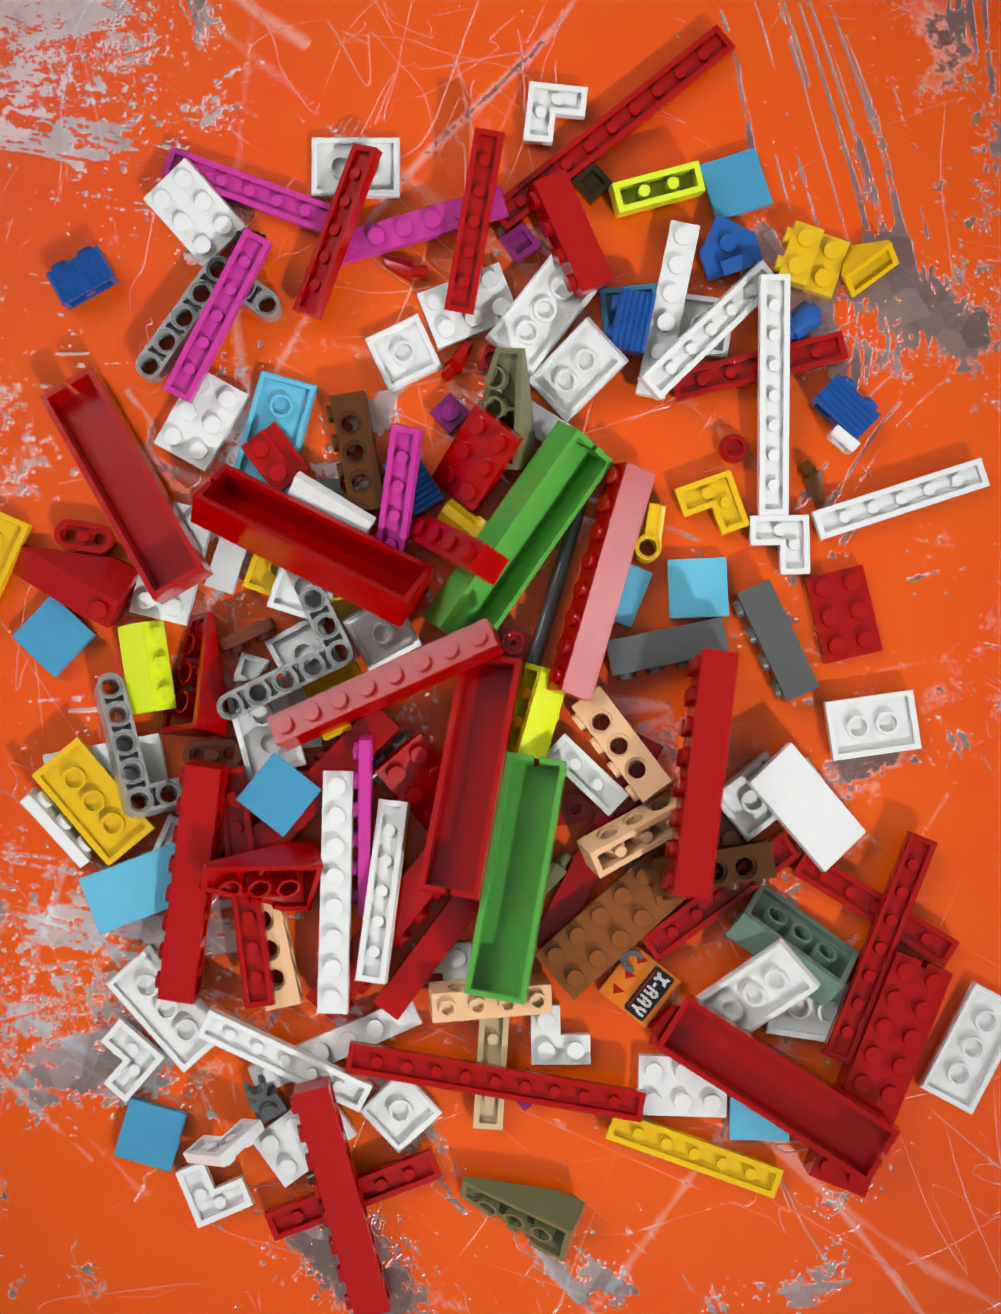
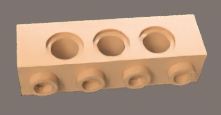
M600 685L595 688L592 701L579 700L571 706L575 712L571 718L581 731L585 728L588 729L593 736L589 742L599 755L602 752L606 753L611 760L607 763V766L616 778L621 775L629 784L625 787V790L634 802L640 799L643 804H646L673 784L672 780ZM600 716H606L610 719L608 728L603 731L594 728V721ZM622 739L628 743L626 752L620 755L613 753L611 750L613 742ZM635 763H641L646 767L644 776L638 779L629 775V769Z
M673 788L576 840L586 865L599 878L667 842V839H672L673 828L669 827V815L671 809H675L677 797H672Z
M263 903L264 911L268 912L271 916V923L266 925L268 940L275 942L277 945V953L270 954L272 970L277 969L281 971L284 976L283 982H274L276 1004L265 1006L266 1011L301 1004L304 1000V993L286 911L275 910L272 905Z
M546 973L531 974L526 1005L463 994L466 979L428 982L429 1012L433 1023L552 1013V989Z

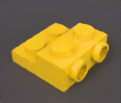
M796 220L793 227L787 226L782 239V244H785L786 247L783 255L778 254L772 271L777 274H790L791 288L830 300L850 242L824 234V229Z

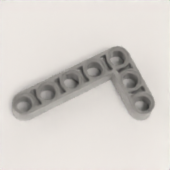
M213 256L205 263L137 357L135 362L136 371L146 381L159 383L166 378L174 367L208 301L207 299L204 302H198L197 295L203 290L210 291L211 295L219 279L214 277V272L217 268L226 266L227 258ZM255 279L242 306L262 321L267 323L278 321L283 314L281 301L273 291ZM274 301L275 307L271 312L265 313L261 311L264 302ZM185 314H191L193 316L191 323L187 326H181L179 324L181 317ZM167 338H175L174 347L170 350H163V342ZM156 361L158 363L157 370L152 374H146V365L149 362Z
M310 585L305 587L299 596L300 605L321 647L222 695L217 701V711L221 717L228 720L241 717L352 661L354 657L353 645L327 592L323 588ZM312 590H317L322 596L321 604L315 608L310 607L306 603V595ZM324 617H329L335 622V630L329 635L322 633L319 629V622ZM342 644L347 647L349 654L345 661L334 659L332 649L335 645ZM313 657L321 662V670L318 674H310L306 670L305 663L307 659ZM282 671H289L294 676V683L291 687H283L279 683L278 677ZM255 684H261L266 688L267 696L264 700H256L252 696L251 690ZM228 697H233L239 702L240 707L237 713H229L225 709L224 704Z
M109 672L103 674L95 686L94 698L124 813L132 819H140L174 811L177 799L182 795L183 785L179 784V777L155 783L149 782L124 681L116 673ZM110 684L114 686L116 693L106 694L102 690V685ZM109 713H120L123 717V722H113L109 718ZM116 741H127L131 750H119L116 746ZM126 768L134 769L137 772L138 779H127L123 774V770ZM160 791H170L174 796V801H164L160 796ZM130 798H142L145 802V808H134Z

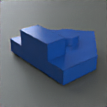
M719 214L715 216L711 228L698 251L706 281L746 269L763 260L755 233Z

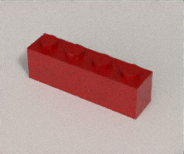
M566 169L533 181L527 190V199L532 210H536L540 218L539 226L543 236L549 238L553 247L551 253L555 263L561 265L565 274L563 279L567 290L570 293L572 292L575 299L606 287L614 277Z
M421 512L418 519L411 526L409 534L411 541L436 557L492 586L495 585L509 562L508 558L486 543Z

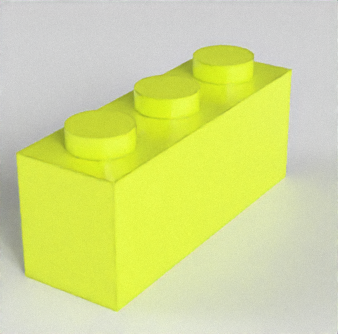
M699 161L612 183L608 189L615 219L700 197L706 190Z
M164 620L138 622L117 627L126 691L132 715L175 709L176 701Z
M525 663L509 751L533 755L536 759L547 757L564 695L547 690L549 668Z

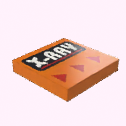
M635 944L631 949L639 951L643 956L642 959L636 956L628 958V965L634 968L635 971L633 973L626 971L622 967L621 962H619L598 988V991L645 1028L681 983V980Z

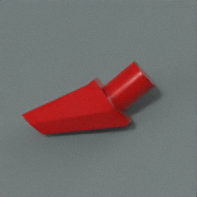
M384 256L385 268L413 283L414 277H427V265H413L412 260Z
M467 339L444 363L445 369L441 372L442 379L450 381L453 376L461 374L473 347L472 340Z
M670 1004L647 1026V1028L652 1030L648 1042L650 1045H657L680 1005Z

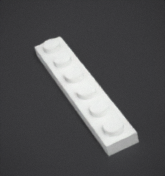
M675 220L670 222L655 294L656 300L639 376L677 340L700 230L699 225ZM638 380L635 395L653 398Z
M764 260L757 262L637 378L656 401L661 400L758 306V276L760 274H774Z
M978 458L813 511L811 516L819 541L988 487L990 483L982 459Z
M379 799L355 977L357 981L387 984L411 805L409 802Z
M412 1000L398 1020L383 1009L378 1008L295 1046L334 1063L348 1056L351 1040L377 1044L422 1024V1019ZM252 1064L247 1068L255 1086L259 1085L258 1075L260 1074L265 1076L267 1087L275 1085L278 1088L291 1082L256 1064Z
M210 1007L196 1036L297 1084L330 1075L337 1103L357 1112H360L373 1087V1082L356 1074L345 1073V1069L213 1007Z

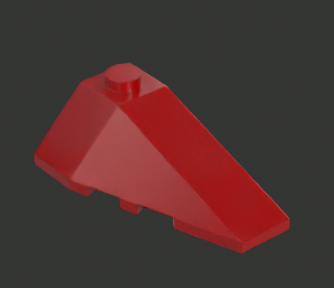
M25 545L22 546L12 571L13 574L74 612L106 628H110L120 622L139 576L133 565L116 557L87 555V553L63 552L56 549Z
M204 612L190 617L181 647L184 658L179 670L175 669L172 677L177 680L174 688L176 708L163 710L161 734L193 737L225 735L228 719L221 717L217 711V701L226 693L214 616L212 612ZM226 699L224 706L225 709L228 711V703Z
M284 842L204 863L198 887L200 891L227 898H234L236 896L246 898L249 903L258 905L260 902L270 904L273 909L279 911H311L324 864L315 842Z

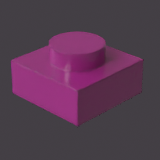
M522 222L500 237V243L516 265L538 251L541 246L525 222Z
M451 393L429 412L430 416L449 435L466 420L470 413Z

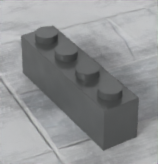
M770 579L733 595L735 599L732 602L734 611L738 618L743 617L748 627L744 629L750 644H756L760 655L757 656V660L764 672L768 671L772 678V682L769 685L775 698H781L782 702H788L819 688L820 686Z
M719 617L609 640L606 656L610 675H618V680L620 681L635 678V671L647 669V674L649 675L664 672V665L675 663L676 669L687 667L689 659L692 660L693 655H696L702 648L729 651L723 619Z

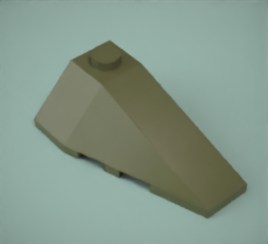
M496 347L485 379L486 388L482 400L478 401L477 404L484 406L524 438L506 469L524 470L535 454V432L526 349Z
M469 1176L464 1177L460 1197L491 1217L497 1215L502 1218L507 1224L506 1228L512 1233H515L518 1229L531 1238L528 1244L562 1262L567 1257L586 1204L575 1195L565 1194L559 1190Z

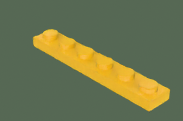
M643 1117L642 1122L611 1118L605 1134V1138L773 1199L784 1172L780 1166Z

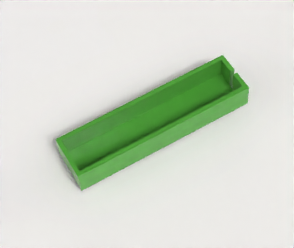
M558 420L476 538L509 559L495 585L492 586L456 567L422 617L447 635L484 618H487L497 630L614 460L598 446L594 445L595 443L579 429Z
M507 751L463 994L522 1005L527 1003L567 772V761L540 757V766H535V757L533 755Z

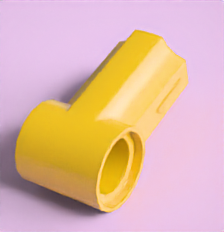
M452 498L437 516V520L474 538H477L487 523L485 519L480 516L476 517Z
M655 503L647 504L633 553L635 559L640 563L649 564L654 562L661 552L666 506ZM643 542H649L654 546L655 553L651 556H645L640 552L639 545Z

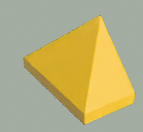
M890 240L862 243L848 247L841 276L851 298H854L899 264Z

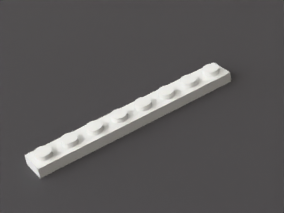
M760 274L758 276L757 515H789L790 274Z
M323 771L321 859L324 867L320 877L317 1013L348 1014L354 771Z

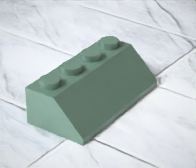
M766 884L761 885L754 891L726 933L737 945L743 947L752 955H756L779 938H782L821 983L819 989L808 995V997L824 1008L844 987L859 955L857 950Z

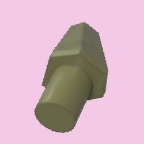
M561 852L554 863L551 862L545 895L567 873L565 867L571 859L568 854Z

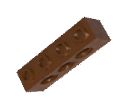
M361 390L329 396L331 405L326 406L329 423L334 422L336 434H331L334 452H340L341 463H336L339 480H345L347 491L342 492V497L368 513L378 512L381 508L383 482L366 392ZM349 418H354L358 421V427L353 432L343 430V424ZM354 447H360L364 450L363 457L358 461L348 459V453ZM358 476H366L369 479V485L366 489L356 490L354 488L353 482Z
M758 840L717 847L715 862L719 866V873L713 878L712 888L721 886L722 891L734 890L739 888V883L750 882L751 886L765 885L769 883V878L777 877L771 841ZM665 855L648 858L653 892L657 896H662L663 900L677 899L680 897L665 895L666 889L661 888L662 874L664 870H668L670 859L665 858ZM745 858L748 861V869L744 873L739 874L736 871V863L739 859Z

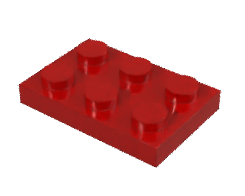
M475 404L431 478L469 510L479 512L524 438L484 406Z
M863 565L803 579L823 664L883 651Z
M418 730L373 770L400 801L411 803L410 812L428 831L442 756Z

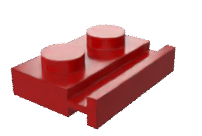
M275 421L240 446L266 482L280 491H284L292 484L295 475L299 471L305 474L311 470Z

